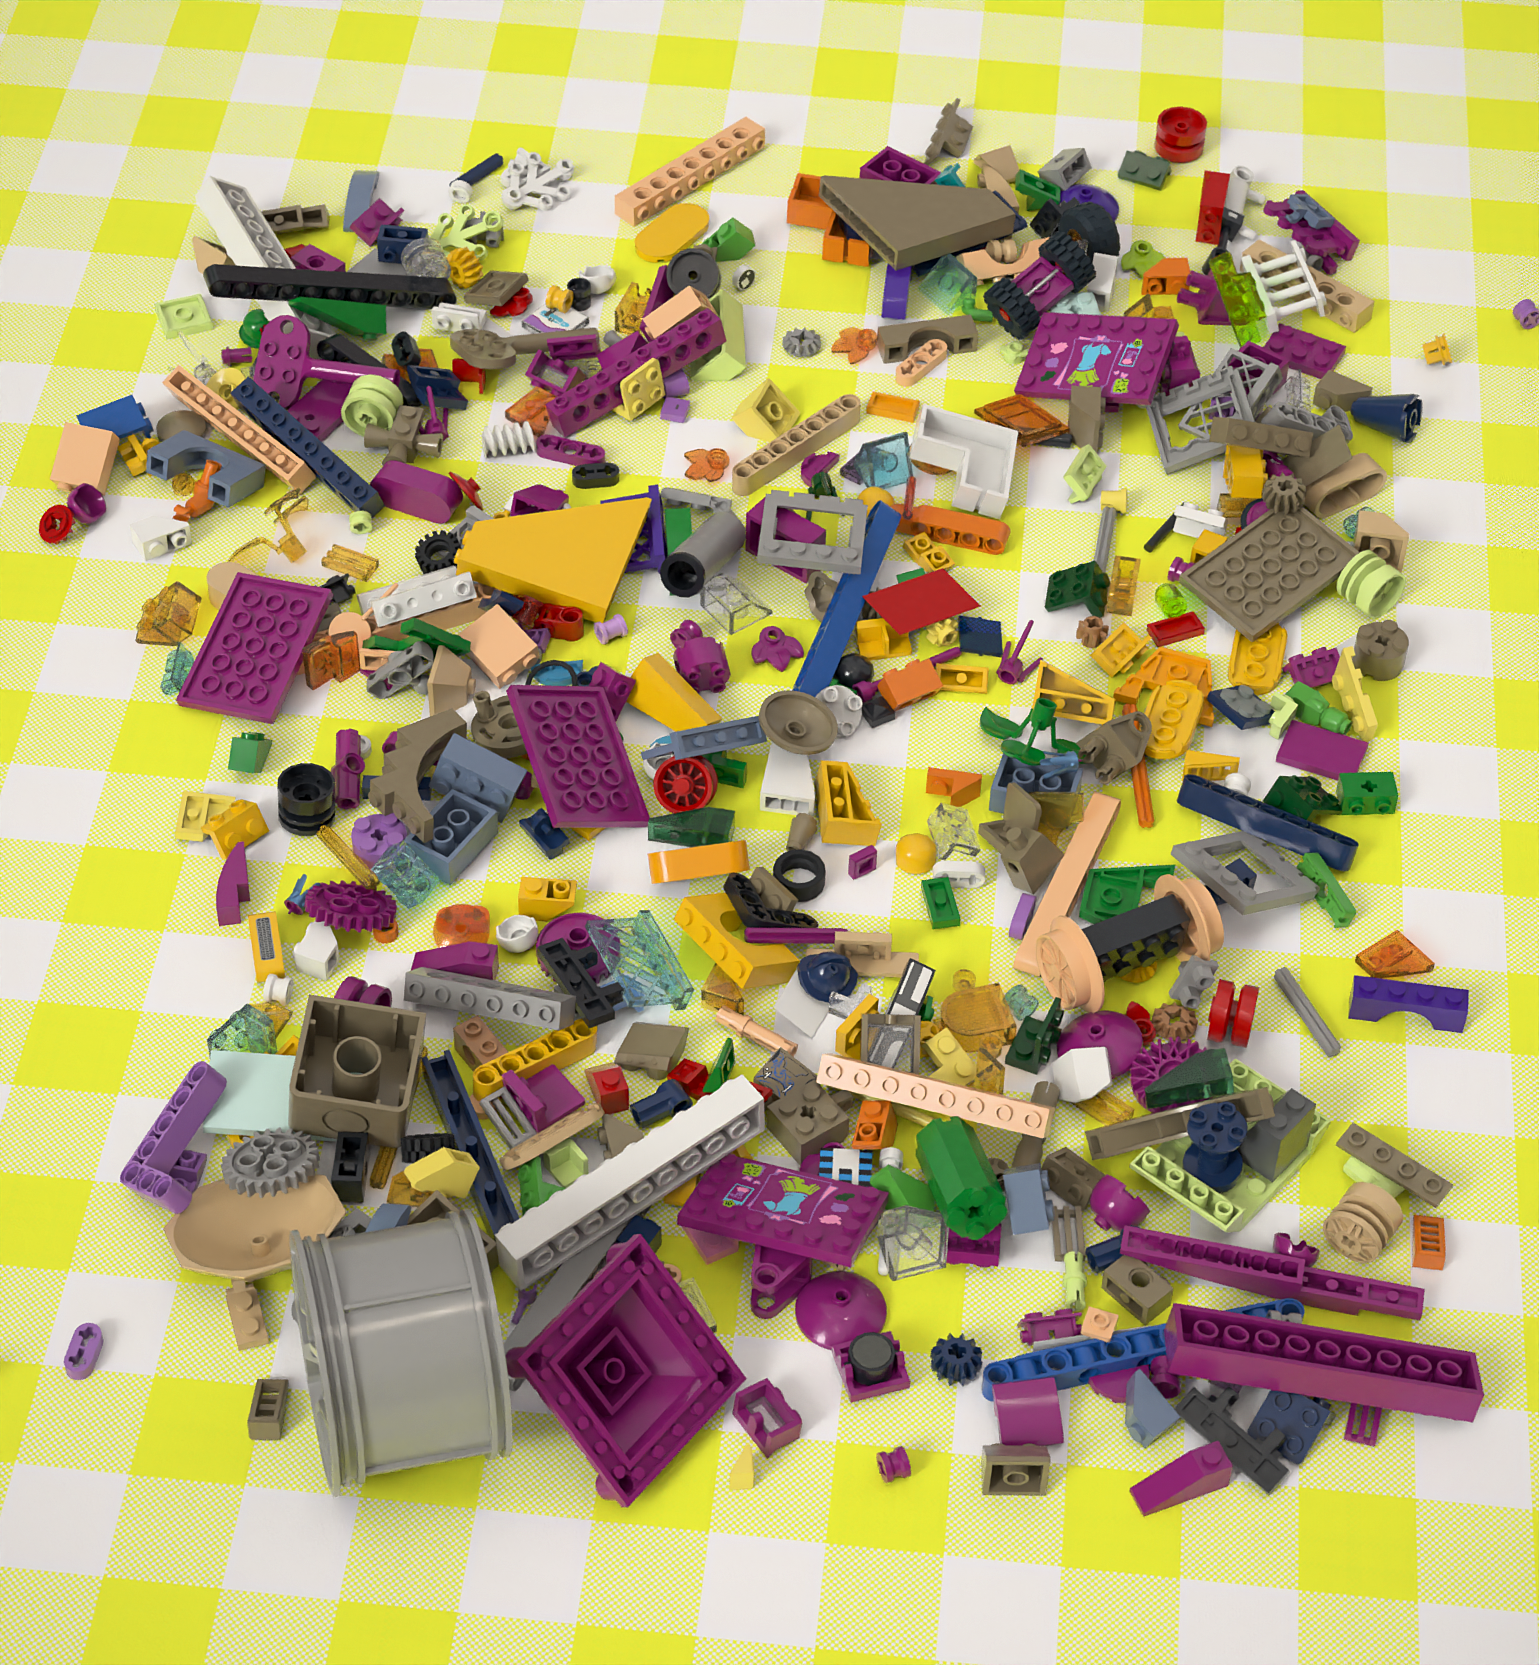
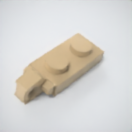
M231 1279L233 1288L226 1289V1301L238 1350L241 1351L269 1344L256 1288L254 1289L253 1283L245 1285L244 1281Z

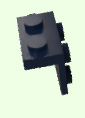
M1270 1390L1248 1428V1434L1253 1439L1260 1438L1264 1442L1277 1427L1287 1438L1278 1451L1284 1458L1299 1465L1304 1462L1325 1423L1331 1425L1336 1414L1329 1411L1331 1404L1319 1397H1314L1313 1400H1310L1300 1394Z

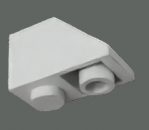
M1095 253L1092 264L1095 267L1096 278L1088 284L1087 292H1093L1099 310L1109 311L1114 295L1118 257Z
M151 516L130 524L132 543L145 561L192 544L188 522Z
M314 921L308 925L306 935L302 941L295 945L293 958H295L296 971L327 981L340 961L338 943L330 926H324V921Z

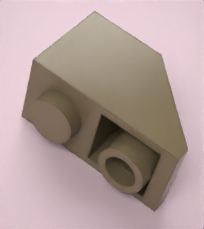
M609 1114L602 1116V1127H597L599 1143L606 1146V1150L603 1151L604 1160L614 1158L623 1152L629 1144L637 1143L644 1138L642 1131Z

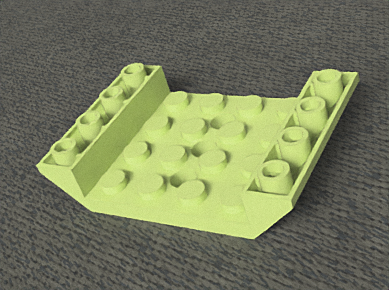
M1235 1058L1218 1075V1088L1213 1098L1233 1092L1267 1087L1273 1101H1275L1287 1091ZM1315 1110L1308 1146L1274 1182H1271L1243 1163L1241 1177L1237 1180L1236 1185L1227 1192H1216L1182 1169L1185 1152L1193 1144L1189 1136L1163 1142L1156 1150L1147 1146L1130 1163V1168L1224 1232H1240L1310 1159L1329 1127L1331 1120ZM1246 1172H1254L1259 1178L1249 1179L1244 1174Z

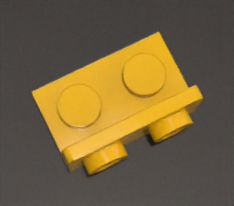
M868 994L837 1028L835 1052L844 1057L860 1060L861 1013L880 1014L878 1012V998ZM868 1027V1052L878 1027Z

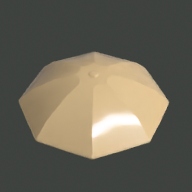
M315 1174L314 1176H307L308 1182H298V1189L289 1187L287 1188V1194L280 1190L277 1191L275 1197H272L270 1193H266L263 1198L259 1197V1193L248 1197L247 1191L239 1195L237 1189L230 1190L229 1184H225L224 1179L198 1187L192 1194L189 1206L183 1212L175 1214L163 1230L181 1268L205 1275L252 1282L291 1269L289 1233L291 1230H298L301 1240L304 1239V1236H310L312 1241H316L317 1234L325 1233L328 1238L346 1215V1211L327 1177L324 1175Z

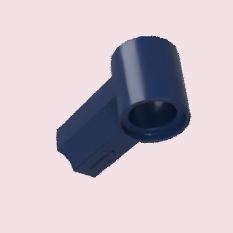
M670 1079L662 1083L656 1090V1093L631 1104L630 1112L637 1126L644 1128L669 1115L674 1117L678 1112L688 1110L693 1106V1101L676 1079Z
M1124 1228L1121 1230L1120 1235L1086 1248L1085 1253L1088 1264L1093 1272L1099 1273L1104 1271L1123 1256V1254H1120Z

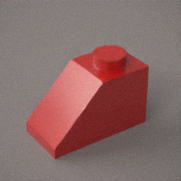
M611 1062L585 1069V1075L595 1102L600 1103L605 1114L611 1115L629 1110V1087L619 1065Z

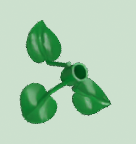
M1036 699L1034 708L1030 709L1029 715L1020 726L994 714L987 707L982 711L980 717L981 729L990 736L1005 740L1001 744V751L1005 755L1017 759L1024 764L1038 766L1041 765L1039 761L1045 759L1043 751L1031 746L1037 731H1045L1047 727L1051 728V746L1057 749V753L1063 754L1068 751H1074L1078 760H1082L1086 756L1084 754L1079 758L1078 752L1080 748L1075 742L1056 739L1055 724L1057 718L1053 716L1057 705L1049 699ZM1031 721L1033 730L1027 745L1016 740H1006L1010 737L1014 739L1021 737L1024 728Z

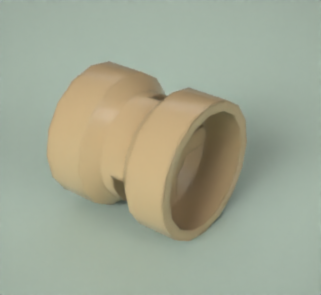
M990 240L987 243L986 252L994 261L998 263L1000 261L1004 263L1015 262L1017 248L1014 240H1004L1003 242Z

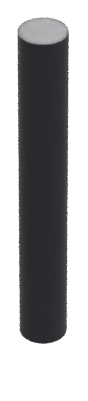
M1174 513L1144 545V549L1147 552H1152L1174 528L1177 518Z

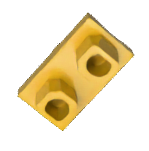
M133 434L127 436L129 441L118 446V450L133 477L146 471L147 452L150 448L160 443L157 439L145 438L140 445Z

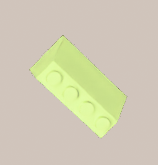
M722 289L711 297L709 301L717 312V316L721 319L727 341L690 363L691 379L693 381H729L734 376L741 374L746 368L743 304Z

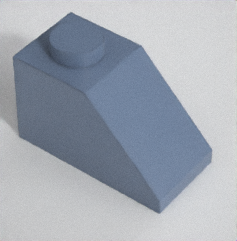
M1138 1369L1127 1382L1125 1425L1130 1436L1136 1442L1141 1443L1146 1449L1169 1431L1180 1419V1415L1141 1369Z

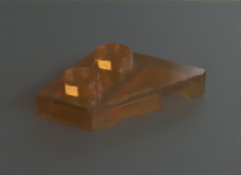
M537 386L505 410V419L512 423L518 422L521 428L523 423L528 421L533 435L540 437L544 435L550 420L545 404L555 399L556 396Z

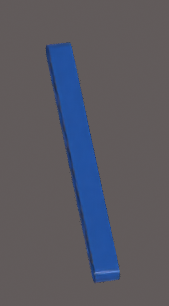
M881 500L873 506L866 519L860 575L842 574L792 691H799L816 697L821 690L830 685L866 601L862 596L869 594L901 519L900 513Z

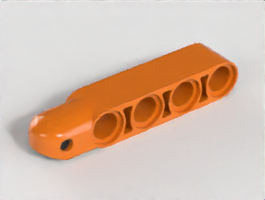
M896 503L890 506L901 514L899 525L896 528L897 532L913 536L925 532L931 541L999 555L1004 551L1011 533L1006 523L929 505L914 507Z

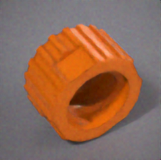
M395 919L394 923H389V927L382 926V930L391 929L390 931L383 932L373 928V936L379 943L388 944L394 942L398 937V924Z

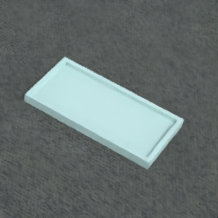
M211 1050L210 1066L226 1078L227 1084L204 1119L203 1133L254 1136V1132L262 1135L266 1129H269L271 1133H275L278 1128H281L284 1133L290 1129L288 1126L289 1085L296 1056ZM310 1135L311 1140L337 1142V1139Z

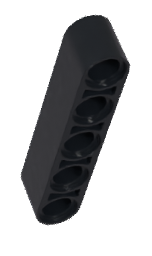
M335 334L317 344V353L322 360L388 368L341 334ZM400 376L398 389L403 396V406L420 407L422 403L416 396L411 383Z

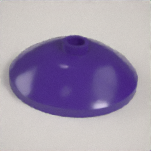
M1074 184L1067 190L1060 191L1059 204L1063 200L1068 202L1075 197L1080 203L1093 202L1103 206L1112 216L1114 222L1118 218L1119 204L1112 194L1101 187L1090 184Z

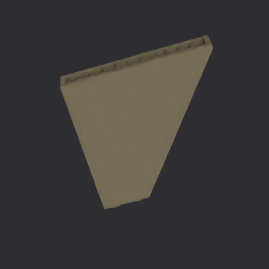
M826 175L820 177L819 197L896 271L1013 233L1015 213L989 189Z

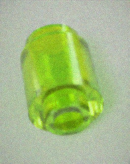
M1165 583L1156 589L1155 602L1165 617H1179L1186 612L1187 602L1176 586Z

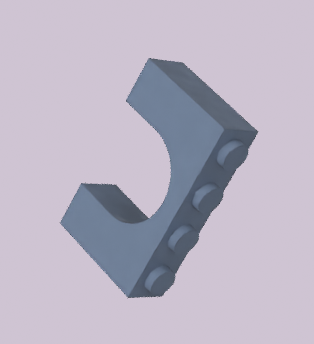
M186 430L150 448L147 452L146 472L165 481L186 470L204 469L206 460H213L222 464L221 470L209 478L208 499L228 508L264 487L265 464Z

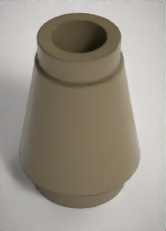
M799 813L792 819L786 846L787 851L804 850L817 831V821L814 817L806 813Z

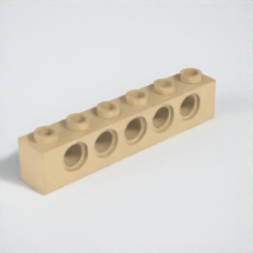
M1259 239L1242 252V257L1250 255L1253 263L1262 264L1288 254ZM1241 262V264H1240V271L1244 273V271H1243V266H1242V262ZM1295 262L1262 273L1260 278L1264 277L1266 279L1297 269L1298 266ZM1307 265L1318 291H1323L1327 305L1323 306L1324 317L1354 333L1371 320L1374 300ZM1303 277L1271 288L1281 291L1305 282ZM1308 291L1290 298L1299 302L1311 298V295ZM1316 306L1309 308L1318 313Z

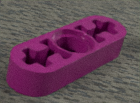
M542 435L536 440V453L541 458L574 466L605 463V450L600 446L554 435ZM567 450H575L576 453H575V454H566L565 451H567Z

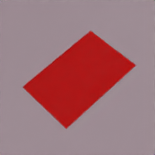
M943 568L862 596L899 635L981 607Z

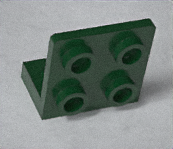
M1055 997L1044 1021L1025 1016L1005 1056V1064L1036 1075L1042 1065L1046 1066L1052 1052L1050 1047L1052 1044L1057 1045L1062 1031L1061 1028H1058L1064 1015V1011L1060 1010L1061 998Z

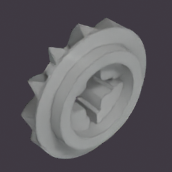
M795 328L794 331H787L786 336L783 337V347L791 355L799 357L810 356L818 352L821 347L820 335L815 334L814 330L807 331L806 328L803 330Z

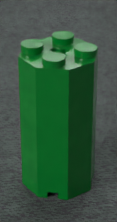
M958 1116L950 1117L951 1121H942V1118L933 1119L916 1135V1143L918 1145L916 1158L946 1226L962 1238L969 1237L972 1240H979L1005 1219L1007 1215L1006 1197L973 1127Z

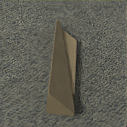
M325 204L302 208L301 205L261 211L275 235L305 230V228H329V212Z

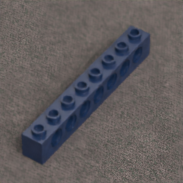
M249 376L230 392L238 407L271 437L304 461L317 476L316 478L354 512L366 511L373 518L385 507L378 492Z

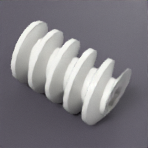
M528 421L523 423L522 429L518 422L513 424L512 430L508 423L504 424L503 431H501L498 425H494L493 432H491L488 426L484 427L482 446L485 458H487L488 450H491L494 457H497L498 449H501L504 456L507 455L508 448H511L513 454L517 453L518 447H521L523 453H526L528 445L535 452L533 431Z

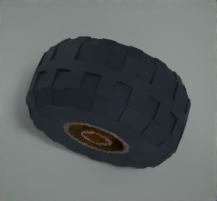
M1084 202L1069 208L1063 213L1058 224L1059 231L1065 232L1067 236H1071L1072 240L1076 241L1081 249H1084L1086 256H1089L1091 259L1090 263H1093L1095 253L1119 256L1121 244L1117 226L1112 216L1103 206L1093 202Z

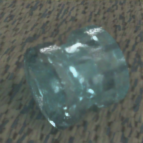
M1021 984L1014 986L1005 994L1002 1004L1006 1009L1013 1011V1016L1017 1020L1023 1021L1025 1016L1030 1017L1036 1011L1039 1002L1033 995L1029 996L1027 988Z

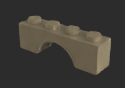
M971 315L880 326L877 332V347L884 364L906 360L912 350L923 346L932 339H940L946 342L947 350L953 354L976 352L978 331Z
M1213 417L1209 442L1309 458L1313 433L1234 418Z

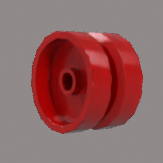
M1179 106L1163 110L1157 120L1154 144L1156 152L1162 158L1171 162L1184 163L1198 159L1204 150L1207 129L1205 116L1189 107Z
M1219 979L1216 996L1212 998L1208 1018L1210 1025L1207 1040L1222 1043L1226 1038L1229 1026L1233 1027L1231 1035L1232 1045L1247 1048L1259 987L1245 984L1241 988L1239 1001L1234 1000L1236 989L1234 982Z

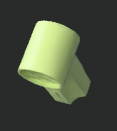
M1350 1156L1349 1160L1344 1164L1343 1172L1356 1183H1372L1384 1189L1394 1199L1405 1190L1353 1156Z

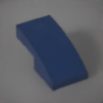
M494 590L490 599L482 598L478 608L487 612L498 604L509 616H512L523 607L524 602L503 591Z

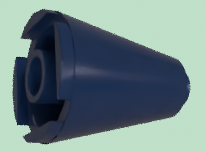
M1419 394L1359 397L1357 401L1352 403L1351 415H1353L1355 421L1404 443H1410L1417 435V433L1413 432L1415 425L1420 426L1422 400L1417 399L1420 396Z

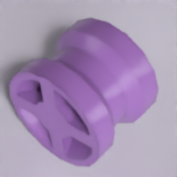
M1524 299L1515 305L1512 314L1515 319L1519 320L1520 325L1524 329H1532L1539 324V309L1536 308L1535 303L1531 299Z

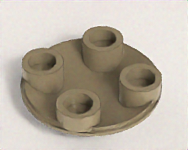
M188 410L170 412L163 416L156 426L157 437L163 441L183 430L201 437L207 429L204 418Z

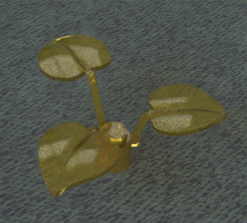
M296 488L286 493L282 498L273 502L264 512L268 516L275 510L278 517L273 523L277 524L280 521L287 533L278 540L279 547L264 537H256L236 549L227 562H233L242 552L262 543L274 549L278 555L284 553L290 563L295 562L308 551L296 535H294L287 520L288 516L295 512L308 510V498L304 496L298 499V493L301 489ZM291 499H298L282 513L280 512L283 504Z

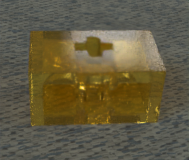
M1115 555L1106 613L1132 616L1141 559Z

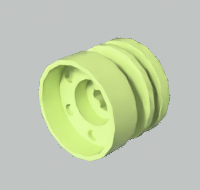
M1365 550L1354 556L1342 570L1336 589L1338 594L1346 598L1350 603L1356 604L1357 608L1368 617L1376 619L1386 614L1397 603L1405 589L1406 578L1405 575L1393 566L1386 565L1385 560L1378 557L1373 551Z

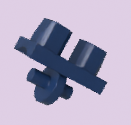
M542 808L531 817L519 821L520 827L549 860L561 855L563 847L570 844L569 838L560 828H553L548 813Z

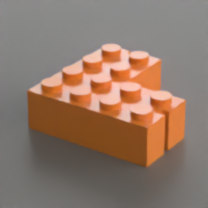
M797 173L787 201V223L825 230L822 260L841 263L844 260H848L847 264L868 267L874 249L866 241L846 239L838 223V214L819 197L821 176Z

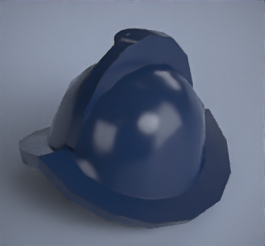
M832 951L808 955L802 958L797 966L801 986L808 995L819 1001L827 1003L842 1001L852 993L857 983L858 973L851 966L850 959Z

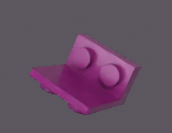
M554 1064L527 1080L523 1077L519 1078L512 1069L502 1075L503 1086L507 1088L537 1133L585 1105V1098Z

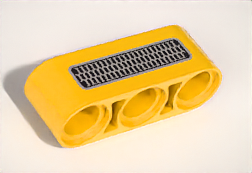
M276 911L248 915L257 983L266 982L269 974H275L278 978L284 979L285 972Z

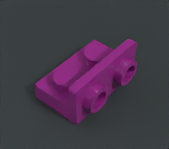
M379 198L349 228L371 247L377 241L381 224L399 226L403 221L400 217L405 210L401 207L397 212H394Z
M1321 647L1312 651L1310 656L1304 657L1303 654H1298L1289 658V663L1282 668L1284 673L1290 672L1294 684L1299 681L1314 689L1332 683V676L1335 673L1340 655L1337 647L1329 650L1326 647Z

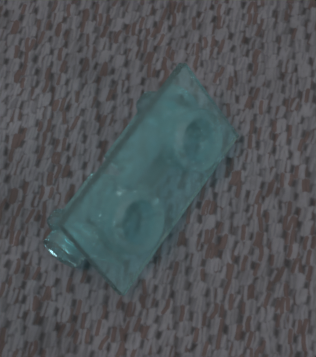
M178 642L177 650H172L167 655L165 666L167 674L163 675L160 685L162 692L166 695H171L177 691L180 692L194 663L193 655L190 651H187L181 642Z

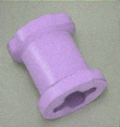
M620 614L614 615L613 619L606 622L594 623V632L602 645L607 644L608 640L619 635L623 637L628 634L626 622Z

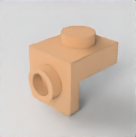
M1089 1306L1081 1328V1334L1110 1342L1113 1332L1116 1331L1119 1315Z

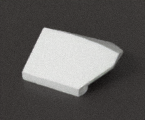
M1106 1047L1071 1049L1052 1062L1055 1085L1060 1089V1101L1078 1103L1088 1100L1104 1088H1109L1113 1085Z

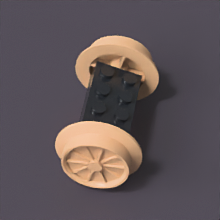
M1166 874L1159 877L1156 881L1153 902L1081 929L1072 919L1064 915L1055 917L1051 922L1050 931L1037 938L1035 953L1042 980L1053 999L1055 997L1061 998V1008L1072 1010L1080 1007L1088 1013H1095L1103 1006L1105 996L1104 982L1115 976H1125L1131 970L1141 966L1148 967L1163 957L1176 956L1180 962L1189 961L1191 956L1195 955L1209 961L1210 954L1218 952L1223 946L1224 930L1217 905L1209 891L1200 881L1195 878L1179 880L1173 875Z

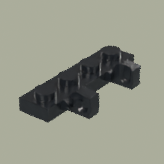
M560 938L537 947L538 957L564 994L576 996L575 1009L588 1028L615 1019V1010L612 1007L624 1000V989L619 982L601 988L592 980L586 969L597 965L598 962L597 951L592 945L580 950H571L566 941Z
M1228 1386L1218 1398L1213 1394L1207 1398L1193 1387L1174 1408L1185 1423L1209 1444L1219 1441L1230 1462L1270 1496L1290 1473V1470L1279 1461L1282 1454L1278 1450L1287 1440L1286 1435L1276 1427L1264 1442L1260 1438L1253 1439L1231 1419L1232 1414L1229 1410L1239 1399V1395L1231 1387Z

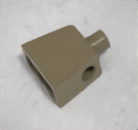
M1027 827L1011 828L1006 834L1009 844L1002 851L1001 859L1013 886L1035 894L1063 858L1064 853L1038 831Z

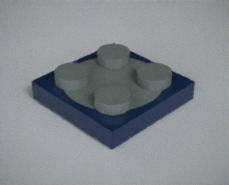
M1245 685L1210 691L1206 698L1241 730L1270 724L1269 720L1275 712L1270 704L1262 701L1254 694L1250 687Z

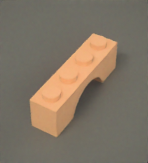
M1049 238L1028 241L1022 244L1020 255L1012 264H1001L994 261L985 249L956 256L961 284L969 283L970 287L983 285V280L991 279L992 283H995L1008 275H1014L1015 279L1040 258L1038 248Z

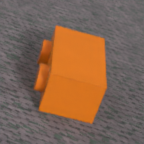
M916 659L906 664V668L898 671L897 668H894L882 675L883 678L877 687L894 712L935 696L942 689L943 685L930 659L922 662Z

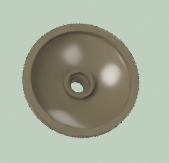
M791 690L779 691L768 696L759 710V723L763 732L774 744L788 752L801 755L818 754L830 748L837 737L838 724L834 714L823 702L809 694Z

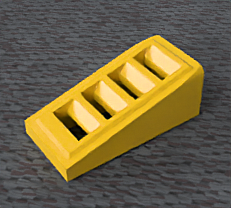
M1186 750L1182 781L1187 774L1197 775L1210 781L1225 780L1227 775L1238 773L1240 757Z

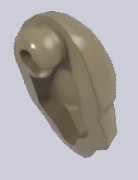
M815 571L811 573L808 586L804 592L809 602L811 613L817 620L822 622L838 584L823 572Z

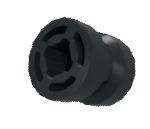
M584 278L571 279L567 283V289L573 291V302L570 308L578 312L585 311L591 306V296L589 295L591 284Z

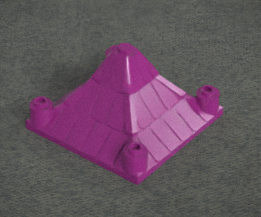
M641 1234L633 1235L627 1242L612 1245L607 1251V1264L527 1346L513 1347L505 1355L508 1375L514 1379L528 1380L599 1474L595 1483L598 1495L604 1500L617 1501L621 1507H629L747 1379Z

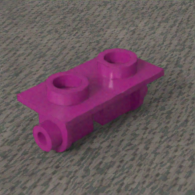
M1061 1309L1054 1311L1052 1316L1043 1317L1042 1312L1025 1314L1024 1319H1021L1017 1324V1328H1025L1024 1331H1020L1021 1343H1027L1030 1346L1034 1345V1342L1050 1340L1049 1331H1054L1055 1339L1082 1335V1325L1076 1324V1321L1082 1316V1312L1073 1313L1072 1309Z

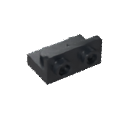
M1074 197L1068 202L1063 200L1057 205L1050 198L1031 221L1030 227L1042 239L1049 238L1059 231L1058 224L1063 213L1081 203Z

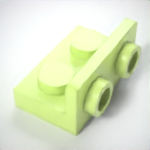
M1089 444L1080 449L1063 476L1064 480L1073 489L1072 494L1068 498L1071 504L1079 500L1083 502L1093 494L1092 489L1102 479L1101 475L1107 467Z

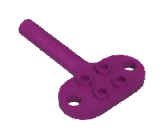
M291 315L278 316L272 319L264 328L253 381L270 396L279 394L280 400L278 403L285 410L290 409L299 400L303 383L307 378L354 383L360 376L377 375L390 380L397 387L399 386L400 371L397 369L311 358L309 355L311 345L310 332L308 327L296 317ZM292 322L294 325L293 330L289 334H284V325Z

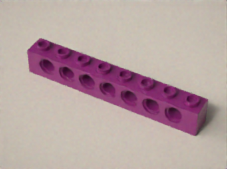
M707 308L548 402L545 406L552 426L565 438L623 403L620 389L621 381L651 358L659 361L662 379L725 343L727 340L721 319Z

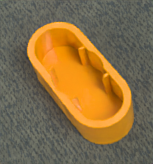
M746 840L647 853L651 884L750 870Z

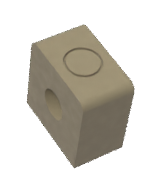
M309 994L289 1085V1128H293V1132L296 1133L303 1131V1134L337 1139L338 1132L368 1133L370 1145L389 1148L400 1147L401 1138L407 1136L423 1053L426 1013Z

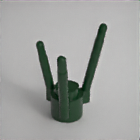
M819 472L813 475L811 478L812 486L808 488V494H815L819 498L820 495L838 497L835 487L832 486L829 474ZM806 511V519L811 521L812 511Z

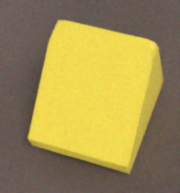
M745 1445L730 1472V1490L753 1489L755 1471L753 1452L750 1445Z

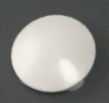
M833 685L821 690L815 698L823 702L834 714L838 724L836 738L852 735L858 728L862 718V699L844 686Z

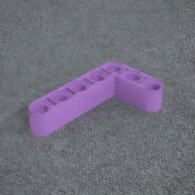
M200 1061L193 1065L122 1170L120 1182L142 1199L175 1214L183 1212L189 1206L192 1193L169 1176L168 1173L224 1091L227 1080L223 1075L205 1061Z

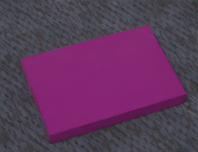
M1292 720L1279 748L1275 762L1338 781L1339 773H1358L1369 743Z

